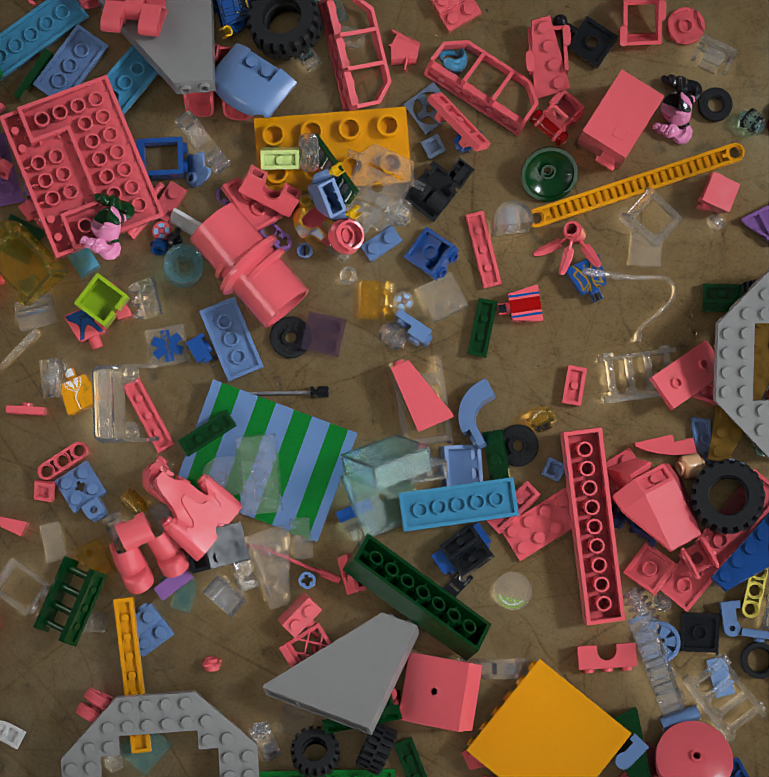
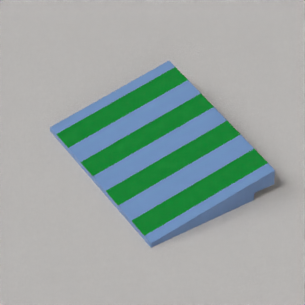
M213 379L195 429L226 409L237 426L189 457L185 455L178 475L190 481L191 485L202 492L198 487L197 480L205 473L243 504L239 513L318 542L358 433Z

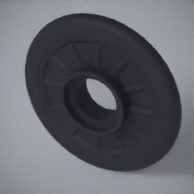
M292 316L280 319L273 325L270 332L272 348L277 354L285 358H296L303 355L310 347L312 340L311 330L307 323L300 318ZM289 332L296 334V340L292 343L287 342L285 339L286 334Z
M516 424L507 427L503 431L508 464L516 467L529 464L538 453L539 443L536 434L525 425ZM516 440H520L523 443V448L520 451H516L513 447V443Z

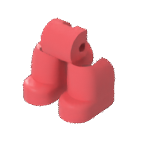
M215 44V68L233 46L222 47L219 44ZM215 91L184 94L186 112L198 117L213 115ZM222 100L223 114L227 118L236 121H245L251 118L250 115L237 111Z
M143 511L134 515V519L128 522L123 520L115 524L117 534L127 552L118 554L113 542L110 543L109 547L114 564L129 593H144L154 582L149 562L140 548L142 544L147 543L165 577H177L188 569L189 560L186 551L165 530L156 538L153 527L148 522Z

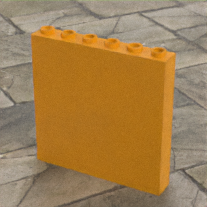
M539 659L538 662L534 660L527 668L530 672L526 677L522 675L515 683L517 688L513 692L510 690L503 698L505 703L493 710L491 713L493 718L489 723L485 721L478 729L481 733L477 738L473 736L466 744L469 747L466 751L498 777H598L632 733Z

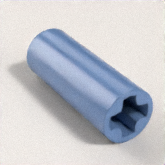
M695 704L660 718V723L664 732H666L670 727L678 723L695 721L700 719L701 716Z

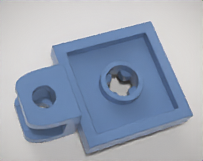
M87 460L54 481L73 513L76 514L83 510L85 515L93 522H97L107 515V509L100 499L107 494V491ZM78 483H85L83 492L76 490Z

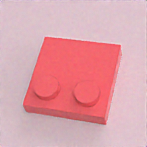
M645 543L623 574L655 596L678 565L654 547L652 548Z

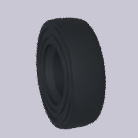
M718 87L709 88L704 91L698 101L700 114L711 122H719L726 119L733 107L730 94ZM711 98H719L722 101L723 107L720 111L713 112L709 109L708 102Z

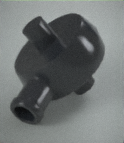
M178 227L175 228L174 232L169 233L165 240L168 248L171 250L179 249L183 241L180 236L181 229Z

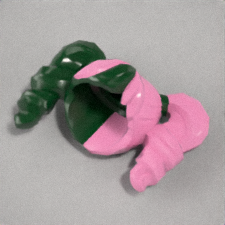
M104 192L101 195L96 193L94 194L95 201L109 208L99 211L91 222V229L98 239L83 236L80 239V243L94 253H98L102 258L114 260L120 255L121 251L118 239L121 226L126 220L134 216L135 208L131 203L120 200L114 194L109 196Z

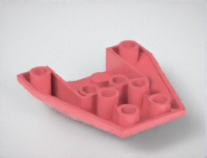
M663 463L633 479L612 496L623 514L670 552L701 535L683 480L672 464Z

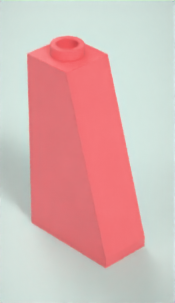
M404 359L393 363L394 366L391 367V371L418 432L454 417L450 409L409 360L404 361Z

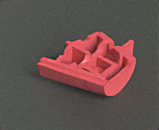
M392 29V34L396 35L392 44H389V49H391V65L404 64V72H406L407 65H416L421 42Z

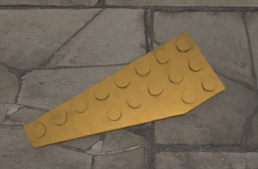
M755 323L753 400H761L769 385V323ZM717 404L707 459L722 461L723 459L730 458L743 431Z

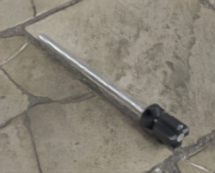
M312 386L310 390L261 391L249 393L254 395L310 394L311 398H314L315 394H317L318 398H328L329 387L318 386L317 390H315Z

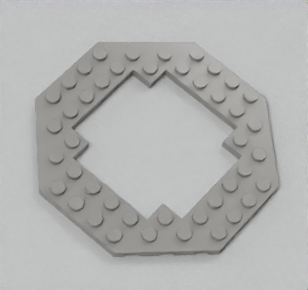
M768 268V271L754 282L748 289V292L742 298H739L729 308L730 310L715 323L713 401L726 412V415L769 458V400H753L755 323H769Z
M195 690L116 696L111 701L109 706L101 712L91 726L84 731L75 741L74 745L61 757L62 777H102L101 757L120 755L119 736L198 730L199 749L218 748L220 777H259L257 742L248 737L237 725L228 720Z

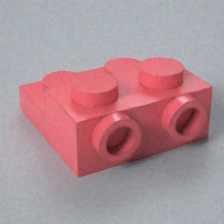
M430 0L449 33L482 14L475 0Z

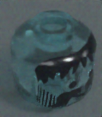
M750 108L748 111L744 109L738 116L740 120L738 127L749 136L754 134L757 136L766 125L764 123L765 117L754 108Z

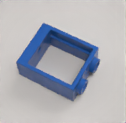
M182 137L136 139V147L150 180L185 179V172H188V161H184V154H187L188 150L187 142L184 143ZM178 146V169L147 171L146 147Z

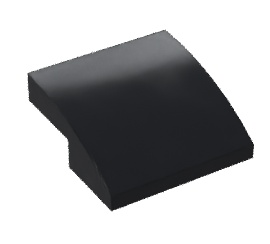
M471 523L439 545L463 580L495 557Z

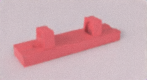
M442 92L429 95L427 101L437 111L434 118L438 122L447 121L462 137L459 141L462 148L471 146L475 152L488 149L491 143Z

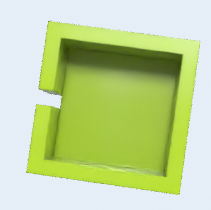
M96 273L74 304L108 329L117 317L116 310L121 312L130 300V297L99 273Z

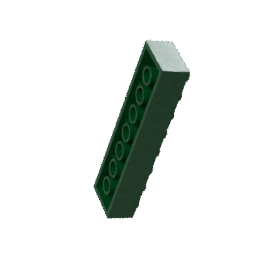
M369 533L357 543L343 568L344 572L464 660H469L479 651L491 627V623Z

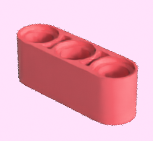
M82 442L73 443L42 463L37 470L38 476L43 480H53L86 459L89 455V447ZM82 445L85 449L84 454L77 456L75 449ZM62 456L68 458V464L64 467L59 464V459ZM47 466L52 469V474L49 477L43 475V469Z

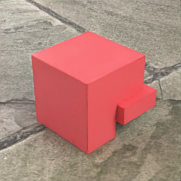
M709 172L702 194L698 197L696 209L700 211L711 210L717 214L729 213L741 184L717 172Z

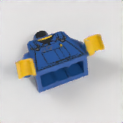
M214 0L221 25L219 31L223 30L225 32V36L222 39L240 32L247 25V13L251 10L250 5L252 1L256 2L257 0Z

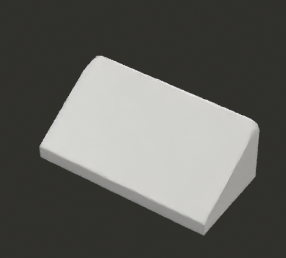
M176 208L173 209L169 220L170 224L191 236L202 224Z

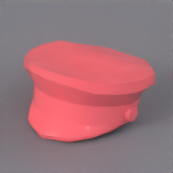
M351 218L339 219L332 223L328 239L332 248L343 254H353L363 244L364 230L358 222Z

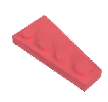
M550 15L531 20L532 52L534 54L533 87L537 99L571 89L567 74L564 72V63Z

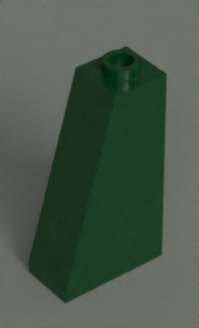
M636 707L613 718L632 733L618 750L617 755L629 748L633 743L630 738L634 734L644 742ZM646 751L628 769H624L628 777H651Z

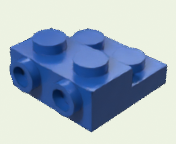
M426 226L404 255V258L437 281L446 275L448 265L458 259L459 250L454 244Z

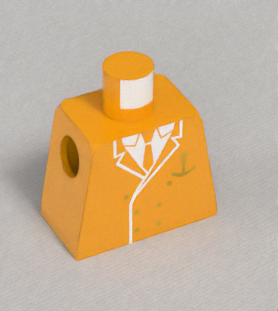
M74 368L63 372L67 382L60 385V389L69 416H73L104 401L85 374L77 377Z

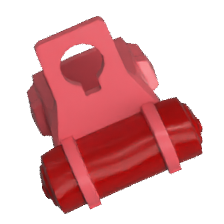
M563 90L551 98L547 109L544 111L536 110L529 121L535 128H538L551 139V142L560 146L565 144L569 134L566 132L571 124L575 125L584 114L585 107L574 96Z

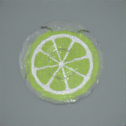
M508 572L502 575L494 586V597L497 603L508 610L523 608L529 603L532 596V586L529 580L517 572Z

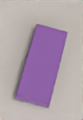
M187 569L177 577L165 579L153 589L163 601L194 577Z

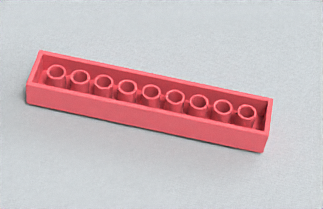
M602 427L561 431L560 438L583 623L588 626L624 621L625 612Z

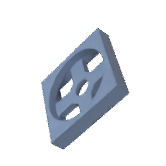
M434 82L403 104L425 135H428L445 122H438L434 118L437 113L435 109L431 113L426 111V107L432 105L424 95L428 92H441ZM418 100L423 107L415 115L413 106L414 102ZM427 116L431 117L435 124L429 125L420 121Z

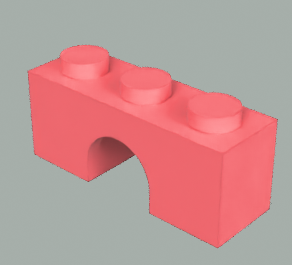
M251 164L241 181L238 191L244 196L258 201L261 205L272 208L280 215L290 217L300 200L302 191L286 182L279 190L269 189L265 184L268 173Z
M614 643V655L606 660L599 657L597 645L576 646L577 668L582 670V673H594V669H602V672H612L613 668L621 667V671L633 670L632 666H637L636 643Z

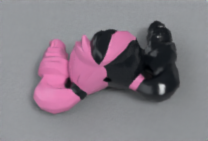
M673 74L661 76L662 82L670 87L677 88V90L669 93L661 105V113L669 124L657 122L652 125V129L668 139L671 138L675 143L684 144L692 137L693 130L689 120L693 104L702 94V86L699 82L686 79V77L680 75L677 77Z

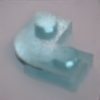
M162 573L159 583L163 582L168 577H165ZM194 578L176 591L171 605L172 608L190 613L197 593V584Z

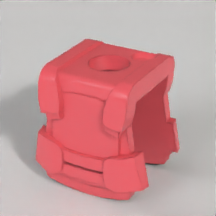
M703 537L696 544L686 549L684 547L681 548L678 556L681 560L683 559L688 568L690 577L693 576L696 579H700L699 573L710 566L720 567L715 556L717 555L715 549ZM694 553L702 555L701 563H693L692 555Z

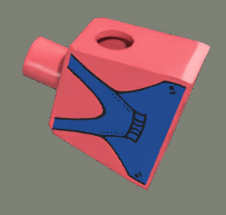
M82 309L64 316L80 343L83 344L89 341L93 351L103 347L100 336L107 333L106 327Z

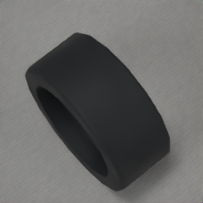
M764 642L748 644L740 655L742 670L748 676L756 679L769 677V666L764 671L756 672L748 665V656L753 650L763 649L769 654V645Z

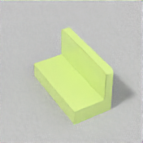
M300 147L261 148V170L300 169Z

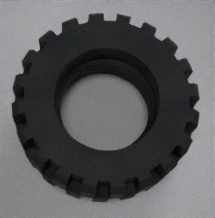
M257 0L256 2L252 1L250 5L251 10L247 13V27L257 48L267 57L272 56L275 60L283 58L284 61H288L291 57H294V59L300 58V54H307L310 52V47H315L317 44L316 39H319L322 34V17L315 0ZM292 11L301 15L298 25L291 31L286 33L269 31L271 21L280 13Z
M723 459L722 461L712 462V464L705 466L698 473L690 491V503L695 517L699 519L704 527L706 526L710 531L719 532L720 534H736L748 529L759 518L765 505L766 495L762 480L759 479L758 473L750 468L751 466L742 464L739 460ZM722 479L735 480L745 490L746 501L743 508L732 515H724L717 512L709 500L711 487Z

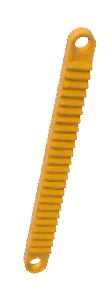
M731 143L532 209L528 213L526 220L531 228L537 229L570 219L580 214H585L595 209H600L735 164L744 157L745 150L741 144ZM737 148L740 151L739 157H731L730 149ZM535 213L539 214L542 218L538 224L531 221V216Z

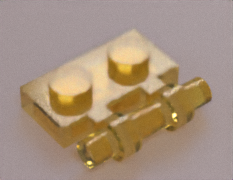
M362 280L360 319L379 320V312H384L385 320H392L393 313L395 312V306H393V296H395L396 292L394 282L387 281L386 289H380L381 281ZM380 295H386L385 306H380Z

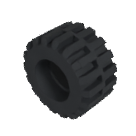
M382 723L377 724L373 734H367L356 759V766L379 775L394 746L398 735L397 730Z
M309 726V730L306 731L304 728L301 730V734L297 733L295 735V740H292L290 752L293 766L295 769H298V773L300 775L305 774V777H326L325 774L328 773L330 775L333 773L332 769H336L338 766L337 762L340 759L339 744L337 739H335V735L333 733L326 734L321 729V726H317V729ZM318 744L323 746L327 753L319 761H310L304 756L305 749L310 745Z

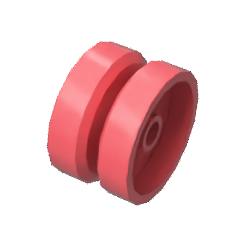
M88 687L84 697L89 703L80 702L75 712L93 723L114 698L102 691Z

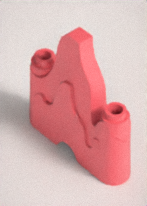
M161 472L154 479V487L168 506L173 517L168 516L163 521V529L195 561H198L217 540L216 527H223L229 524L241 510L243 504L205 473L197 480L198 487L202 491L200 492L190 483L173 479L166 473Z

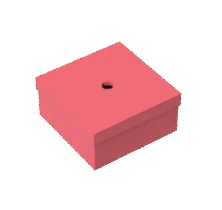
M411 652L408 657L400 706L403 719L399 720L450 731H472L483 665Z

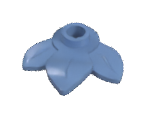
M203 151L195 155L189 154L186 159L188 161L187 183L193 188L201 186L203 182L207 181L212 171L211 168L205 167V152Z

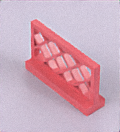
M320 623L315 624L296 638L294 637L279 647L291 668L302 662L305 656H312V654L306 653L308 643L319 645L318 651L321 650L322 646L326 647L332 643ZM318 628L322 635L321 641L309 640L310 633ZM298 640L306 642L304 653L296 651L292 644Z

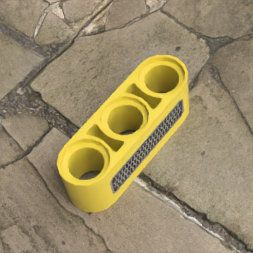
M768 568L763 570L761 576L757 577L754 575L745 581L740 603L741 608H739L740 613L744 617H756L760 611ZM752 585L758 587V593L754 596L749 592V588ZM749 603L754 607V611L750 615L745 612V607Z

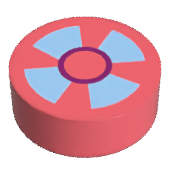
M164 221L157 222L152 228L153 236L164 240L172 232L170 225Z

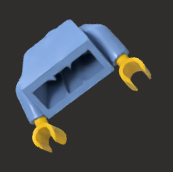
M338 162L331 169L327 168L315 173L311 181L312 184L307 187L317 211L331 220L345 219L348 216L356 220L362 214V212H357L360 205L355 204L350 210L346 209L333 175L338 177L346 171H341L338 168L343 163Z

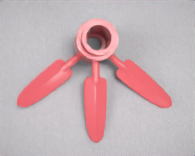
M570 221L565 224L563 228L565 238L561 240L555 239L533 252V255L537 257L552 253L562 248V243L568 240L569 245L564 249L560 262V275L566 273L574 254V249L571 248L572 244H581V251L590 263L596 268L601 266V261L590 244L585 245L583 242L586 233L583 227L576 221Z

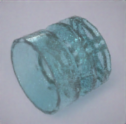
M178 244L171 247L167 251L163 263L167 280L179 288L194 286L203 275V258L201 253L189 244ZM187 264L188 270L180 271L179 265Z

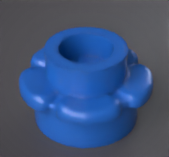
M156 238L150 242L153 254L164 255L168 246L164 239Z

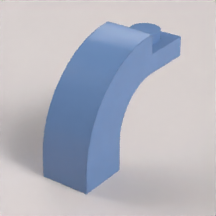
M486 378L474 384L466 392L460 403L458 413L462 433L464 436L472 433L469 437L473 445H478L480 449L487 445L478 430L476 417L479 410L485 404L496 399Z

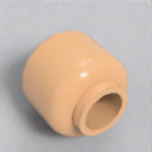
M698 453L681 455L675 464L678 475L684 479L696 478L698 473L706 466L704 458L700 457Z

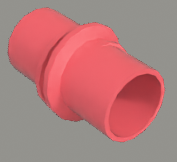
M229 203L207 218L192 234L190 242L215 269V277L223 281L220 286V291L223 295L235 293L265 328H268L294 309L305 298L309 289L282 259L285 253L283 248L277 250L272 248L277 240L275 235L264 238L234 203Z

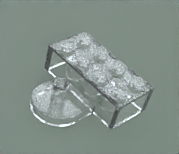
M276 433L237 436L235 438L236 455L214 458L204 467L202 475L205 473L211 476L218 485L223 486L232 495L240 494L242 515L274 513L283 510Z

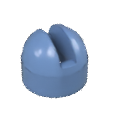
M301 243L297 247V254L302 258H309L313 254V248L308 243Z

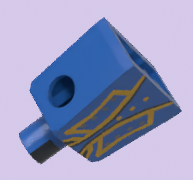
M586 259L568 268L565 274L580 296L589 293L593 303L604 299L600 288L606 286L607 283L602 263L599 268H596Z

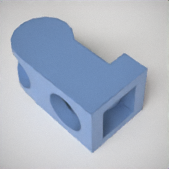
M740 600L718 602L722 631L730 637L737 636L741 631L736 615V608H741Z
M636 734L630 738L633 743L625 752L619 753L615 758V764L620 769H628L649 748Z

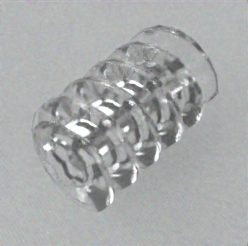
M638 586L623 594V599H628L624 605L632 606L629 613L636 612L632 618L640 619L636 625H643V628L660 619V615L653 616L656 609H649L652 602H645L648 596H641L644 589H637Z

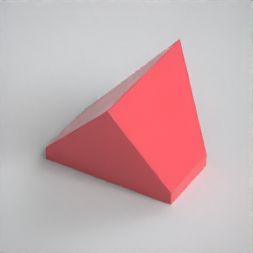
M635 458L607 467V473L619 489H622L633 479L648 472L652 463Z

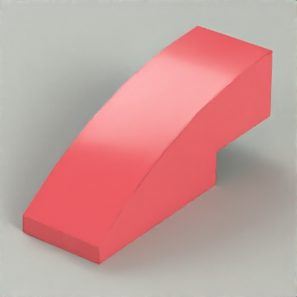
M673 434L633 444L634 448L657 455L680 456L697 453L693 438L674 442Z

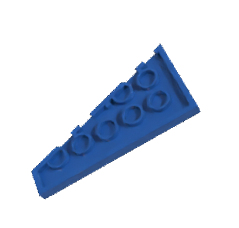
M769 514L711 577V580L725 592L769 568Z

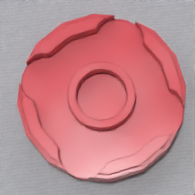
M682 7L673 11L668 18L666 27L668 35L674 42L681 45H691L697 42L703 35L705 23L700 12L690 7Z

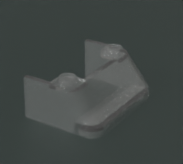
M157 364L99 365L93 369L94 437L97 441L111 443L159 440V437H141L139 425L135 422H126L124 389L125 384L137 381L139 368L157 367Z

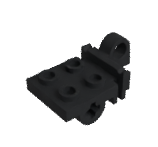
M461 158L457 160L449 172L435 161H432L429 166L433 169L430 171L426 168L425 172L415 181L403 199L432 222H435L456 195L457 191L454 188L461 189L475 170Z

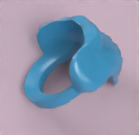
M464 48L460 49L459 52L452 50L442 51L439 57L443 66L456 75L461 74L465 70L468 62ZM445 56H453V57H455V58H457V59H456V60L451 59V58H445V59H444V57H445Z

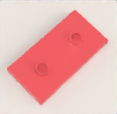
M707 340L649 378L670 410H673L714 381L715 352Z

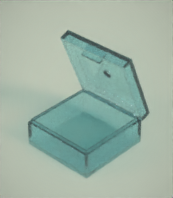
M396 434L341 454L345 475L340 476L363 537L368 533L374 537L403 525L398 493L416 491L411 478L432 470L431 468L434 466L430 446ZM379 494H384V501L379 499Z

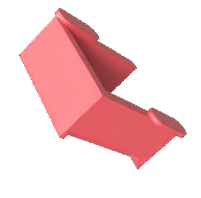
M622 0L620 45L662 44V21L666 19V1ZM655 4V33L628 34V5Z
M553 26L556 37L561 39V56L564 63V72L568 74L567 46L571 44L570 26ZM528 27L526 68L529 71V77H533L534 54L532 52L531 27Z

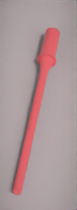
M254 542L251 545L317 573L320 578L323 577L337 584L341 582L342 577L325 569H316Z

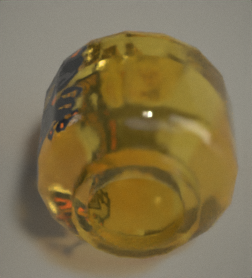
M541 405L530 410L528 413L529 418L526 419L530 429L541 433L553 428L556 416L551 407L548 408L546 405Z

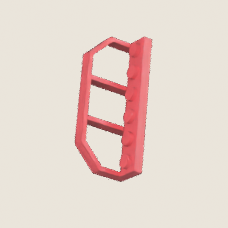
M320 0L317 2L318 9L322 17L323 29L343 111H355L360 108L380 104L392 81L374 8L364 0H351L367 13L370 28L341 33V24L338 21L334 1ZM371 33L378 61L350 66L343 38ZM379 66L383 84L374 101L359 104L351 71Z
M469 40L443 42L431 57L423 74L516 136L520 135L527 121L539 105L531 80ZM464 48L479 58L466 76L461 79L458 75L435 62L443 50ZM482 60L507 75L492 98L476 89L472 84L467 83ZM511 79L526 88L532 108L524 119L507 109L504 105L496 102V99Z

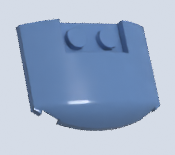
M238 43L231 48L215 68V92L232 108L250 116L256 114L269 118L297 84L281 68L278 69L253 53L250 48Z

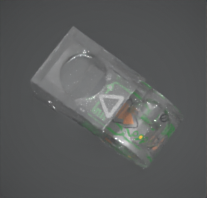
M312 47L309 48L310 52L307 54L302 53L299 55L300 58H298L308 74L323 65Z

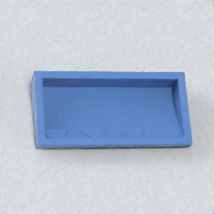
M478 445L440 447L442 487L483 481L482 456Z

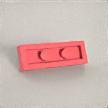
M528 481L516 491L519 516L541 496ZM519 516L486 520V522L500 535Z

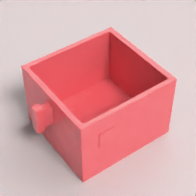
M621 70L583 129L577 144L597 156L595 161L612 172L614 168L619 170L659 107L664 95L626 71Z

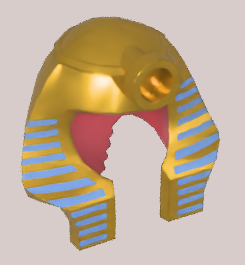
M302 196L292 214L297 233L304 240L311 236L322 242L325 246H330L327 234L323 231L321 224L327 220L332 225V223L339 219H329L317 211L310 197Z

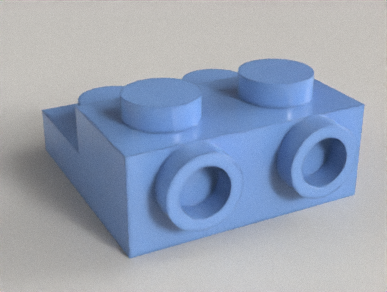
M399 309L395 319L397 324L403 329L410 328L407 332L408 341L417 347L419 344L427 347L433 337L431 335L432 330Z
M144 603L137 608L140 653L143 657L175 634L153 603L149 605Z

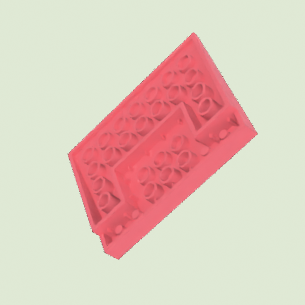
M107 75L17 107V110L0 116L1 126L56 261L86 249L80 243V239L83 236L98 239L91 229V222L99 211L109 207L95 201L94 194L96 193L101 195L104 192L109 196L114 194L120 200L127 201L134 206V216L123 223L120 234L165 216Z

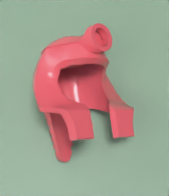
M158 455L154 463L143 469L142 484L149 494L163 504H166L154 487V479L161 472L166 473L168 476H173L174 473L166 465L168 460ZM176 476V480H182L190 483V481L183 478L182 476Z

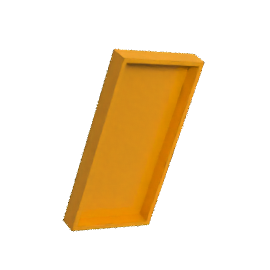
M406 106L254 119L257 166L259 169H261L260 150L262 147H300V169L263 170L268 173L265 184L271 190L281 189L286 182L301 190L302 193L309 192L307 186L312 184L311 181L314 174L321 171L305 149L313 134H318L336 160L343 163L341 167L346 170L345 172L357 189L412 184Z

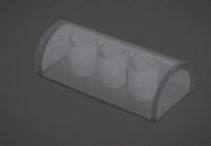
M514 200L500 205L495 212L491 225V237L529 232L534 222L529 207L520 201Z

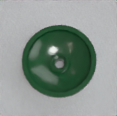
M547 146L535 150L526 158L521 168V181L526 192L533 198L546 202L565 197L575 186L578 177L577 164L572 155L556 146ZM546 167H550L549 171H544Z

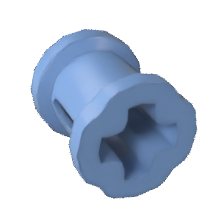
M311 572L302 573L298 578L299 585L304 589L312 588L316 583L315 575ZM305 575H308L309 578L313 579V581L310 582V586H307L306 583H302V579L305 578Z

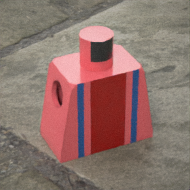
M538 285L509 293L507 295L508 303L498 304L499 315L510 314L511 322H543Z

